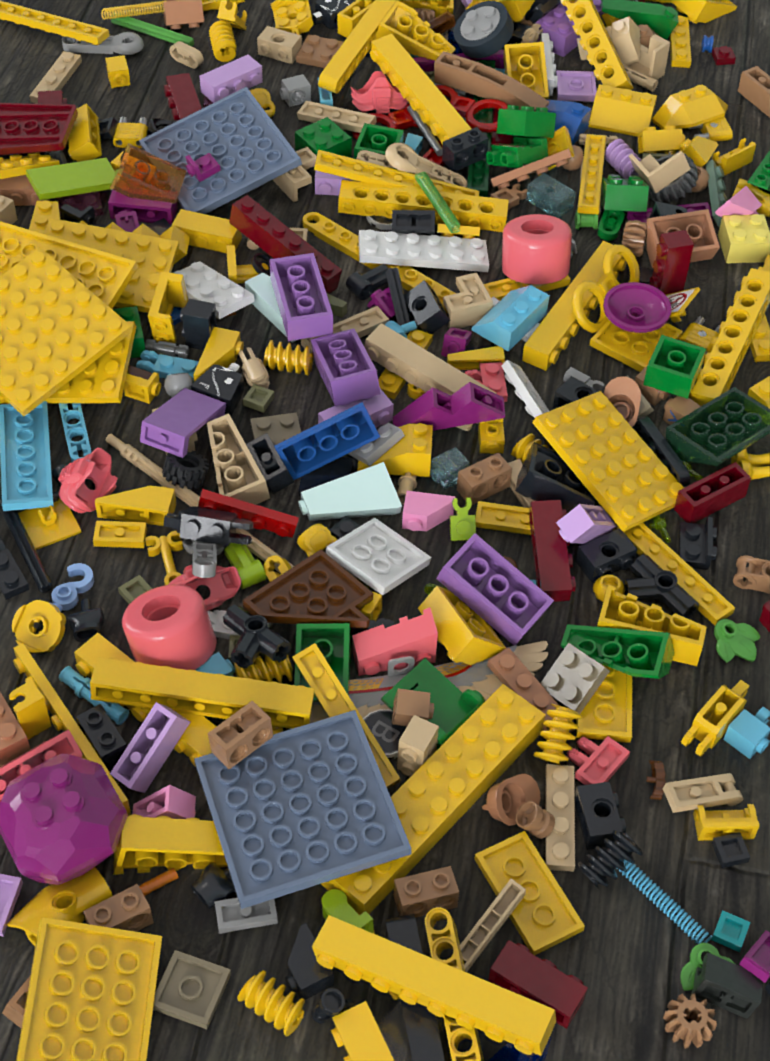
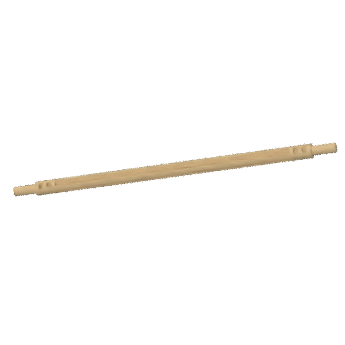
M109 434L106 437V442L120 451L122 457L126 458L162 486L175 489V496L190 507H198L199 495L187 489L186 486L179 488L180 485L176 484L174 486L172 481L167 482L166 477L162 475L163 469L132 445L123 443L113 434ZM236 528V533L251 536L252 544L246 546L249 551L264 562L273 555L281 557L246 530ZM275 563V570L280 573L278 569L280 564Z

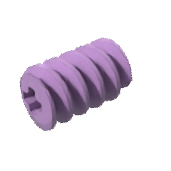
M616 139L611 142L605 151L604 157L606 161L610 163L623 179H629V176H639L628 156L633 154L638 161L642 159L629 148L624 140Z

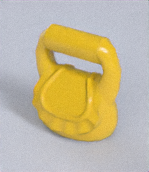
M264 88L249 90L263 109L270 108L264 111L269 117H272L275 114L276 108L271 100L269 91Z
M318 523L305 530L298 537L297 543L306 552L307 556L310 557L320 549L327 548V546L338 539L331 535L327 527Z

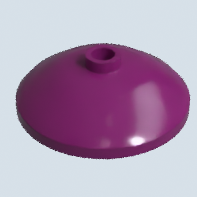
M628 282L619 284L610 289L604 298L603 309L607 318L617 327L629 332L646 333L655 331L664 326L670 318L671 304L667 296L656 287L645 283Z

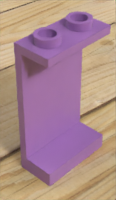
M184 388L142 421L140 442L183 458L187 455L189 437L208 421L224 416L226 403Z

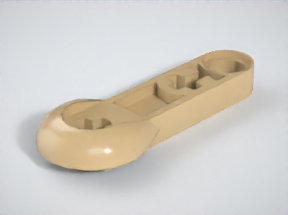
M394 143L389 145L385 151L387 161L400 171L412 172L411 174L417 173V175L421 172H426L431 179L450 184L456 182L462 187L467 186V181L463 176L419 156L407 144Z

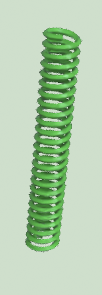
M421 172L418 175L416 173V181L450 232H459L461 224L427 173Z

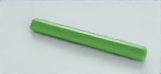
M128 16L116 19L111 18L113 24L174 44L180 41L189 46H194L193 37Z

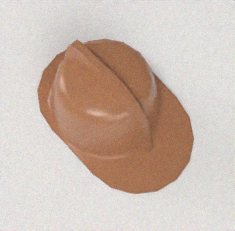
M626 376L616 377L606 385L603 394L630 426L633 427L638 418L641 390L633 379Z
M518 774L493 785L487 793L486 804L482 805V809L489 811L492 818L502 821L508 826L515 825L516 812L523 803L533 801L538 805L540 804V789L532 776Z

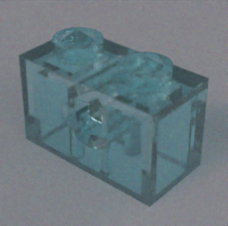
M543 173L528 184L526 201L551 216L561 218L574 208L576 191Z

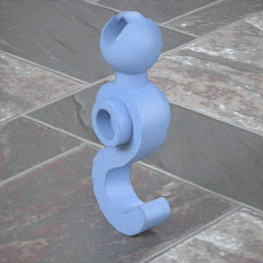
M76 563L68 566L69 577L81 575L84 576V579L77 582L64 583L53 589L51 594L52 601L60 611L74 608L79 601L78 594L88 591L93 586V571L88 565Z

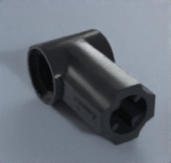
M382 264L364 274L354 272L346 280V287L360 300H366L373 294L374 289L388 283L386 271L389 268Z

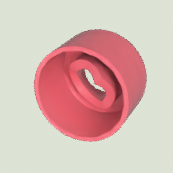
M530 214L512 219L503 229V273L508 278L525 284H549L565 278L570 272L571 228L565 221L550 215Z
M165 585L151 589L135 598L126 608L122 618V627L135 662L169 666L184 670H196L208 661L215 651L217 639L204 600L191 587Z

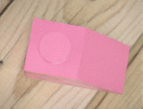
M745 186L717 209L715 213L720 217L722 215L758 214L756 210L762 204L749 188Z
M406 491L402 529L427 532L449 519V516L454 515L452 500L456 496Z
M168 785L133 804L132 814L151 818L168 816L172 819L195 818L196 796Z

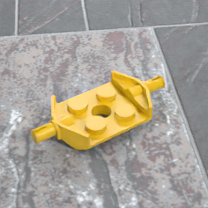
M275 0L271 3L275 28L300 35L301 33L309 32L313 26L308 0Z

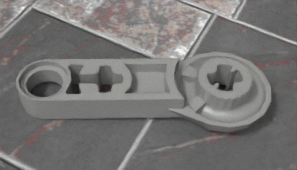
M123 32L115 36H109L99 45L78 41L67 36L62 38L63 50L71 53L114 54L113 52L122 55H132L138 53L144 47L143 39L133 32Z
M184 539L183 546L186 552L192 554V574L201 578L214 577L216 575L217 555L222 553L225 545Z

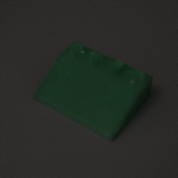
M733 387L666 427V441L682 461L718 466L770 434V409L736 387Z

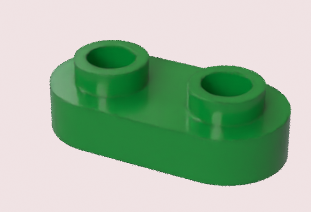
M618 210L604 211L597 232L601 239L612 241L618 237L624 222V212Z

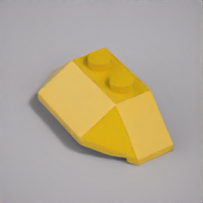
M697 85L694 88L670 95L654 115L652 122L662 130L665 126H675L676 129L690 128L724 117L728 105L706 86Z

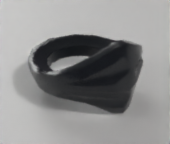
M152 118L149 121L148 134L151 135L158 131V127L169 126L173 122L161 118Z

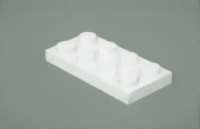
M200 261L174 272L175 274L184 275L188 300L194 299L215 303L218 319L254 302V294Z

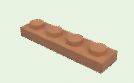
M570 150L561 151L491 178L493 189L498 187V190L509 187V182L517 180L519 183L529 179V175L537 172V175L549 171L548 167L556 165L557 168L568 164V160L572 157Z
M509 647L488 660L487 666L502 684L546 714L545 720H553L547 715V710L556 709L551 704H559ZM546 726L543 727V731H549ZM570 729V730H569L570 733H572L573 731H575V729Z

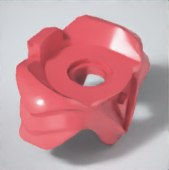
M381 71L373 72L370 79L361 89L355 90L353 87H350L353 98L351 102L361 112L376 109V113L385 114L389 113L390 109H404L408 103L407 99L401 96L398 88L393 86Z
M96 448L84 458L76 459L63 468L58 477V480L62 483L59 497L63 503L78 513L95 511V499L110 495L117 487L116 482L118 478L111 475V455L102 448ZM85 479H90L94 482L95 490L87 488Z
M189 565L183 570L184 574L173 579L168 584L184 585L194 590L201 585L208 587L210 596L204 600L208 611L219 607L224 601L234 597L240 588L241 578L234 566H217L214 577L201 578L192 574V565Z

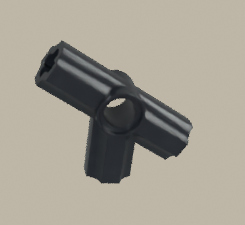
M641 555L631 565L630 570L638 578L625 579L626 596L628 593L637 596V601L654 599L658 603L666 604L674 613L687 619L692 617L698 610L699 603L677 584L676 575L671 571L663 570L648 555Z
M235 604L227 608V612L223 616V622L241 636L231 652V660L238 667L247 669L250 665H253L260 651L271 660L278 661L279 663L287 658L288 653L291 651L290 642L269 628L265 617L253 616L244 608L238 607Z

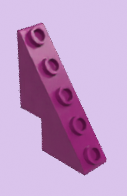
M472 382L467 383L452 395L432 387L393 417V425L400 427L406 424L422 423L433 425L434 431L502 419L505 417L504 397Z

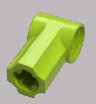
M231 543L224 548L225 555L231 566L236 567L239 573L241 589L266 580L265 570L258 559H254L246 545Z

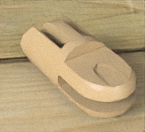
M249 347L246 348L250 357L248 360L243 351H239L238 354L243 363L241 367L242 373L249 386L252 387L253 384L268 389L270 385L269 374L262 360L256 358Z

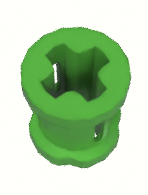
M576 210V230H579L580 227H592L593 230H597L598 215L577 213L578 210Z

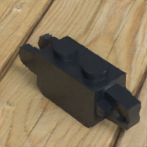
M195 506L188 507L186 510H180L178 514L167 513L164 516V526L177 529V533H180V538L229 546L231 543L252 544L251 536L236 533V528L244 530L253 529V521L239 519L237 514L233 512Z

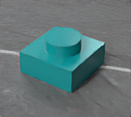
M722 910L711 940L740 952L751 922Z

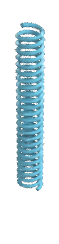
M624 860L623 862L628 871L624 872L619 869V872H622V875H626V878H629V881L636 885L639 891H643V894H646V897L653 901L656 907H660V910H663V913L667 914L670 920H674L677 927H681L684 933H688V937H691V940H695V943L698 944L702 943L709 932H706L699 939L705 932V928L696 935L702 928V925H699L692 932L698 925V922L692 925L695 919L690 920L691 915L687 916L688 912H685L678 919L684 912V909H681L674 916L681 906L676 907L677 902L673 903L674 899H671L664 906L670 899V896L666 897L667 893H663V889H661L653 897L660 889V886L656 887V883H653V880L648 882L650 878L646 877V873L642 874L643 870L639 871V867H636V864L632 865V863ZM710 935L703 943H708L712 939V935Z

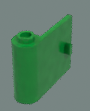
M426 658L381 698V701L393 711L394 697L398 688L430 693V703H434V713L432 720L428 719V721L439 726L437 750L485 702L482 694L476 690L467 689L462 693Z

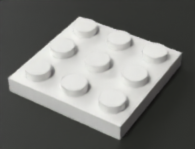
M376 518L371 519L327 546L325 552L339 565L382 596L427 567L431 561V557Z

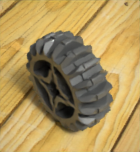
M671 152L668 156L662 154L660 159H654L661 165L671 158L673 154ZM684 153L690 170L657 193L649 187V199L662 203L666 201L670 204L672 200L678 202V198H685L686 193H692L691 189L696 186V181L698 180L697 167L693 160Z

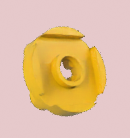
M35 600L21 606L15 613L12 621V631L15 632L17 644L23 643L27 650L32 653L53 651L63 638L66 617L57 606L47 601ZM42 621L43 630L37 634L34 623Z

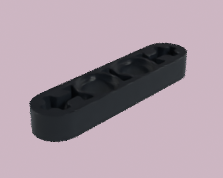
M648 416L637 418L633 429L668 468L678 483L683 487L690 484L688 469Z

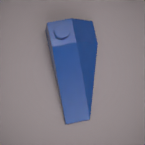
M547 100L549 101L548 112L556 113L554 131L566 126L569 130L572 145H574L579 139V135L583 134L589 127L591 108L573 101Z

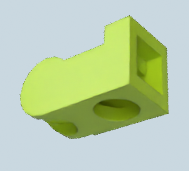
M331 889L323 895L322 911L325 920L330 915L374 933L373 918L366 911L359 915L348 904L347 896L343 891Z

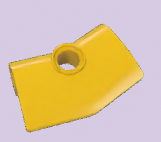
M94 867L84 875L63 884H50L42 889L7 923V926L24 930L29 941L36 947L39 923L42 917L82 923L84 921L83 911L113 895L105 879L97 868Z

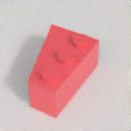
M431 608L424 609L423 615L408 620L407 616L399 618L400 623L387 628L384 625H380L352 635V653L358 676L375 675L379 672L388 671V662L396 658L412 656L415 660L414 666H417L424 658L430 663H435L438 632ZM399 663L394 666V669H404L408 666V663Z

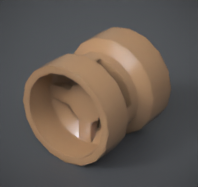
M533 801L523 803L515 815L516 824L522 829L529 831L536 838L542 839L547 837L555 826L554 816Z

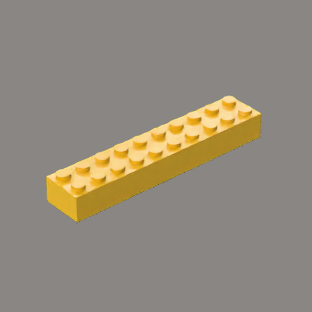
M502 684L391 796L411 846L412 854L321 883V885L328 891L331 889L343 891L347 896L348 904L359 915L365 911L370 914L394 889V879L405 877L540 735V732L543 731V722L545 721L546 714Z

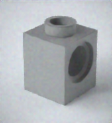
M303 74L281 80L280 96L289 107L303 104L305 101L311 102V85Z

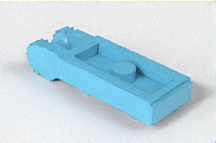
M143 350L140 355L142 360L136 364V367L151 373H159V378L166 379L167 375L188 373L194 383L193 374L199 361L162 354L158 355L155 351Z

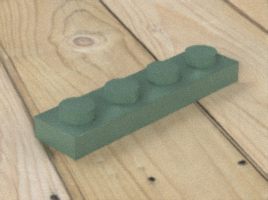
M712 159L706 163V171L709 173L708 187L712 217L720 228L722 217L718 216L715 211L725 204L728 199L724 193L726 186L722 179L724 177L723 169L720 165L717 166Z

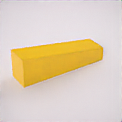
M500 346L447 354V363L458 370L479 369L480 363L502 362L503 364L505 362L504 350Z

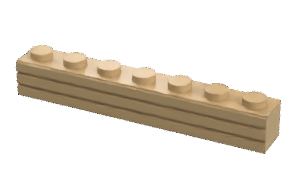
M513 879L509 880L461 943L460 948L466 973L526 895V889Z

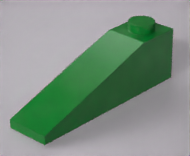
M601 0L602 12L620 20L630 17L637 26L647 24L665 40L668 39L678 24V12L672 7L629 0Z
M567 624L561 642L563 649L570 643L598 663L634 677L662 678L669 674L674 656L670 633Z

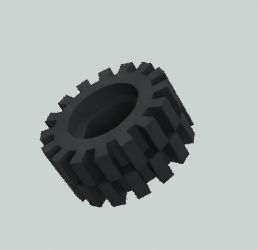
M193 450L192 452L187 451V455L183 458L167 453L162 475L166 477L167 482L172 481L174 486L178 484L180 485L179 488L187 486V489H192L193 486L197 489L205 483L209 463H207L208 460L206 458H203V455H196V452Z

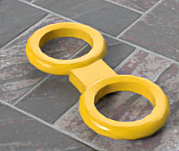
M613 245L607 249L603 257L604 275L597 283L583 281L576 287L573 293L572 307L574 316L579 325L590 333H597L609 320L604 313L603 303L608 291L620 284L613 273V259L616 254L623 256L627 261L630 270L629 282H639L640 271L636 257L624 245ZM587 290L597 297L600 304V318L596 324L589 321L583 311L582 300Z

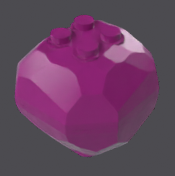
M62 753L10 781L0 802V833L22 875L37 882L60 885L84 875L117 851L128 814L101 764Z

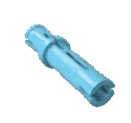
M67 666L61 671L59 680L72 688L76 696L85 698L94 706L101 704L109 718L118 725L124 723L128 718L129 710L118 703L91 700L90 678H84L73 670L71 666Z

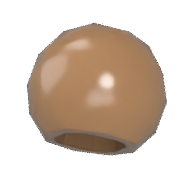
M572 145L575 156L569 159L568 164L564 165L563 168L569 171H576L581 167L583 150L579 146Z
M696 166L698 180L696 181V186L692 187L691 190L698 193L708 186L709 173L703 167Z

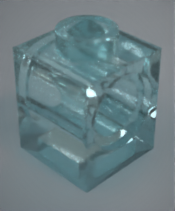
M455 447L432 458L431 477L445 490L457 484L458 471L469 467L470 462Z

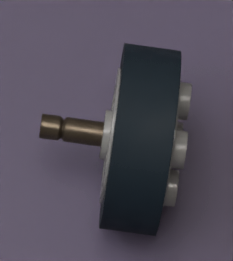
M484 1L470 7L460 16L454 27V38L466 56L470 58H484L498 52L508 43L514 31V23L502 3Z

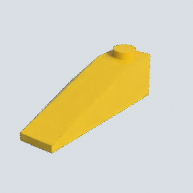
M398 0L379 24L376 39L392 33L409 54L435 61L443 51L453 54L456 49L440 33H435L427 21H422L418 17V12Z

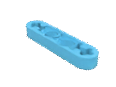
M59 403L72 463L76 459L84 458L92 452L81 404L72 403L73 410H68L67 404L71 403ZM71 419L79 420L76 424L67 423ZM74 436L83 437L80 441L75 442L71 440ZM77 450H82L84 457H79Z

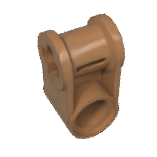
M740 556L736 560L737 574L733 577L735 586L770 594V561L752 556Z

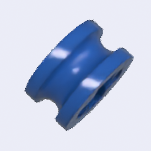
M703 35L701 52L706 50L708 53L712 52L713 35L710 37Z

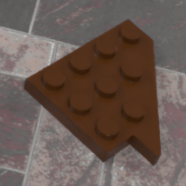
M320 549L243 599V607L253 616L265 617L267 623H350V627L367 628L369 627L370 619L360 612L359 609L373 600L374 593Z

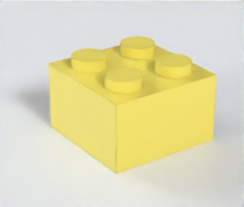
M722 215L718 237L726 263L765 262L766 257L770 254V231L765 215Z

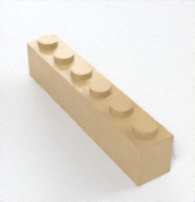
M382 323L366 338L364 347L371 360L384 366L390 372L397 374L408 383L421 388L425 393L433 387L452 395L467 383L472 382L496 394L493 390Z

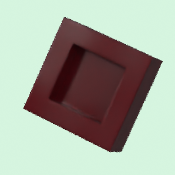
M731 46L712 48L711 55L716 65L735 64L736 57Z

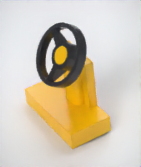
M235 245L226 246L228 278L236 284L245 283V281L261 273L270 276L269 264L271 258L263 253H256L251 259L252 264L236 265ZM257 257L262 258V259L266 260L267 262H264V261L258 262V261H256V258H257Z

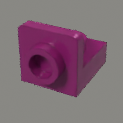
M210 153L195 161L190 155L185 157L188 164L185 166L187 172L191 177L195 176L199 182L221 171L220 165Z
M124 210L115 214L114 223L126 232H133L140 226L136 211Z
M389 287L383 291L378 289L370 296L372 300L367 305L369 309L373 306H378L389 320L396 316Z
M451 327L444 335L441 355L447 357V354L464 352L466 346L471 341L472 332Z

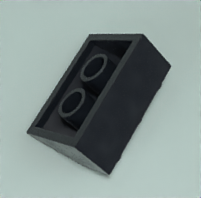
M536 442L532 444L518 475L516 492L535 501L561 500L562 509H566L567 514L579 504L593 505L595 503L594 496L558 453Z

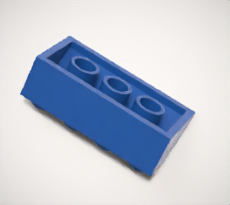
M361 402L274 447L293 480H296L380 438V435L364 403Z

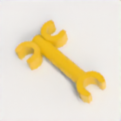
M172 531L167 536H160L159 538L156 536L145 538L146 546L154 545V547L147 548L150 557L157 556L160 552L162 554L167 573L164 578L165 585H168L173 579L181 575L176 571L171 550L176 552L183 550L182 541L173 542L181 539L180 533H177V531Z

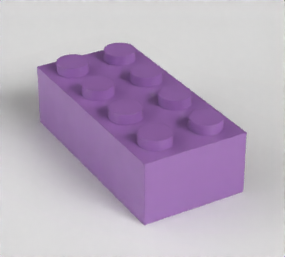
M593 0V3L602 19V22L605 25V22L601 16L604 13L601 11V0ZM561 3L535 22V24L541 25L539 30L543 28L542 33H549V40L553 41L552 52L564 57L578 46L577 38L580 35L577 36L572 27L574 21H570L565 12L568 10L567 6L564 7Z
M314 253L270 259L271 283L288 341L333 334V313Z
M354 328L310 340L315 364L335 406L348 405L353 401L371 399L381 394L377 370Z
M476 533L445 564L436 578L512 645H517L554 601Z

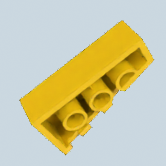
M132 814L127 817L118 849L114 853L113 875L124 874V869L138 868V873L150 872L151 867L165 866L168 870L174 868L176 871L186 867L188 864H193L194 869H204L211 863H215L220 868L228 866L213 821L200 820L194 817L187 819H172L168 816L151 818Z

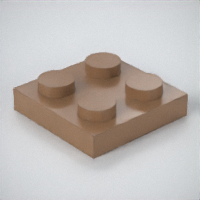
M308 35L296 55V63L325 68L344 42L317 35Z

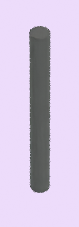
M409 105L407 108L408 112L437 156H442L443 148L427 124L422 122L420 115Z

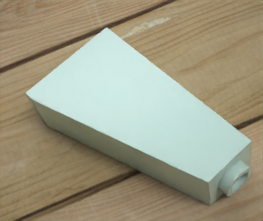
M261 273L245 281V289L254 294V302L252 304L287 337L270 276Z
M384 462L301 492V500L298 501L302 514H307L309 521L342 519L345 516L355 518L395 515L400 513L402 509V504Z

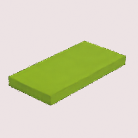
M107 158L26 170V176L40 200L113 189L114 186L121 187V180Z

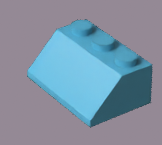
M532 285L512 290L472 327V331L509 352L547 314L550 295Z

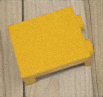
M161 271L148 313L153 339L156 342L176 343L177 341L171 314L173 307H186L188 302L184 275Z

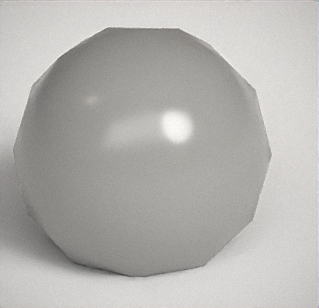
M188 373L170 374L165 379L164 387L168 395L174 397L184 388L191 390L193 380Z

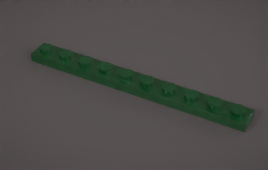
M476 60V62L495 69L496 60ZM474 95L473 100H475V102H478L480 100H485L486 98ZM493 108L478 111L474 115V119L480 123H492ZM491 132L484 133L488 137V151H490ZM487 158L469 165L467 188L479 191V196L487 197L489 164L487 163Z

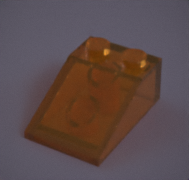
M128 143L119 160L110 189L130 198L176 203L186 170Z

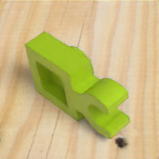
M467 497L466 505L460 508L457 504V498H453L452 507L457 515L449 516L450 540H469L476 533L475 515H468L472 501Z

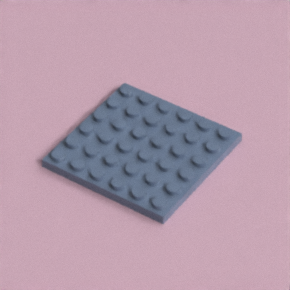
M247 87L139 140L141 147L151 162L157 165V171L171 192H176L177 200L182 208L201 214H206L302 165L301 158ZM210 153L220 165L221 171L199 182L195 176L191 177L187 172L185 166L188 164L185 157L190 155L195 161Z
M355 710L274 734L270 740L230 770L213 753L194 759L241 909L412 854L411 846Z

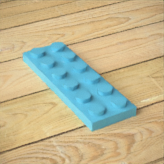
M47 401L42 402L26 416H22L11 404H1L0 457L3 511L46 508L50 505L54 507Z

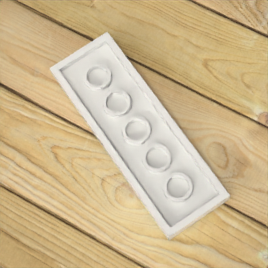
M359 230V262L478 272H488L489 269L486 240L459 238L456 236L442 237L437 235H418L415 233L404 234L393 231Z

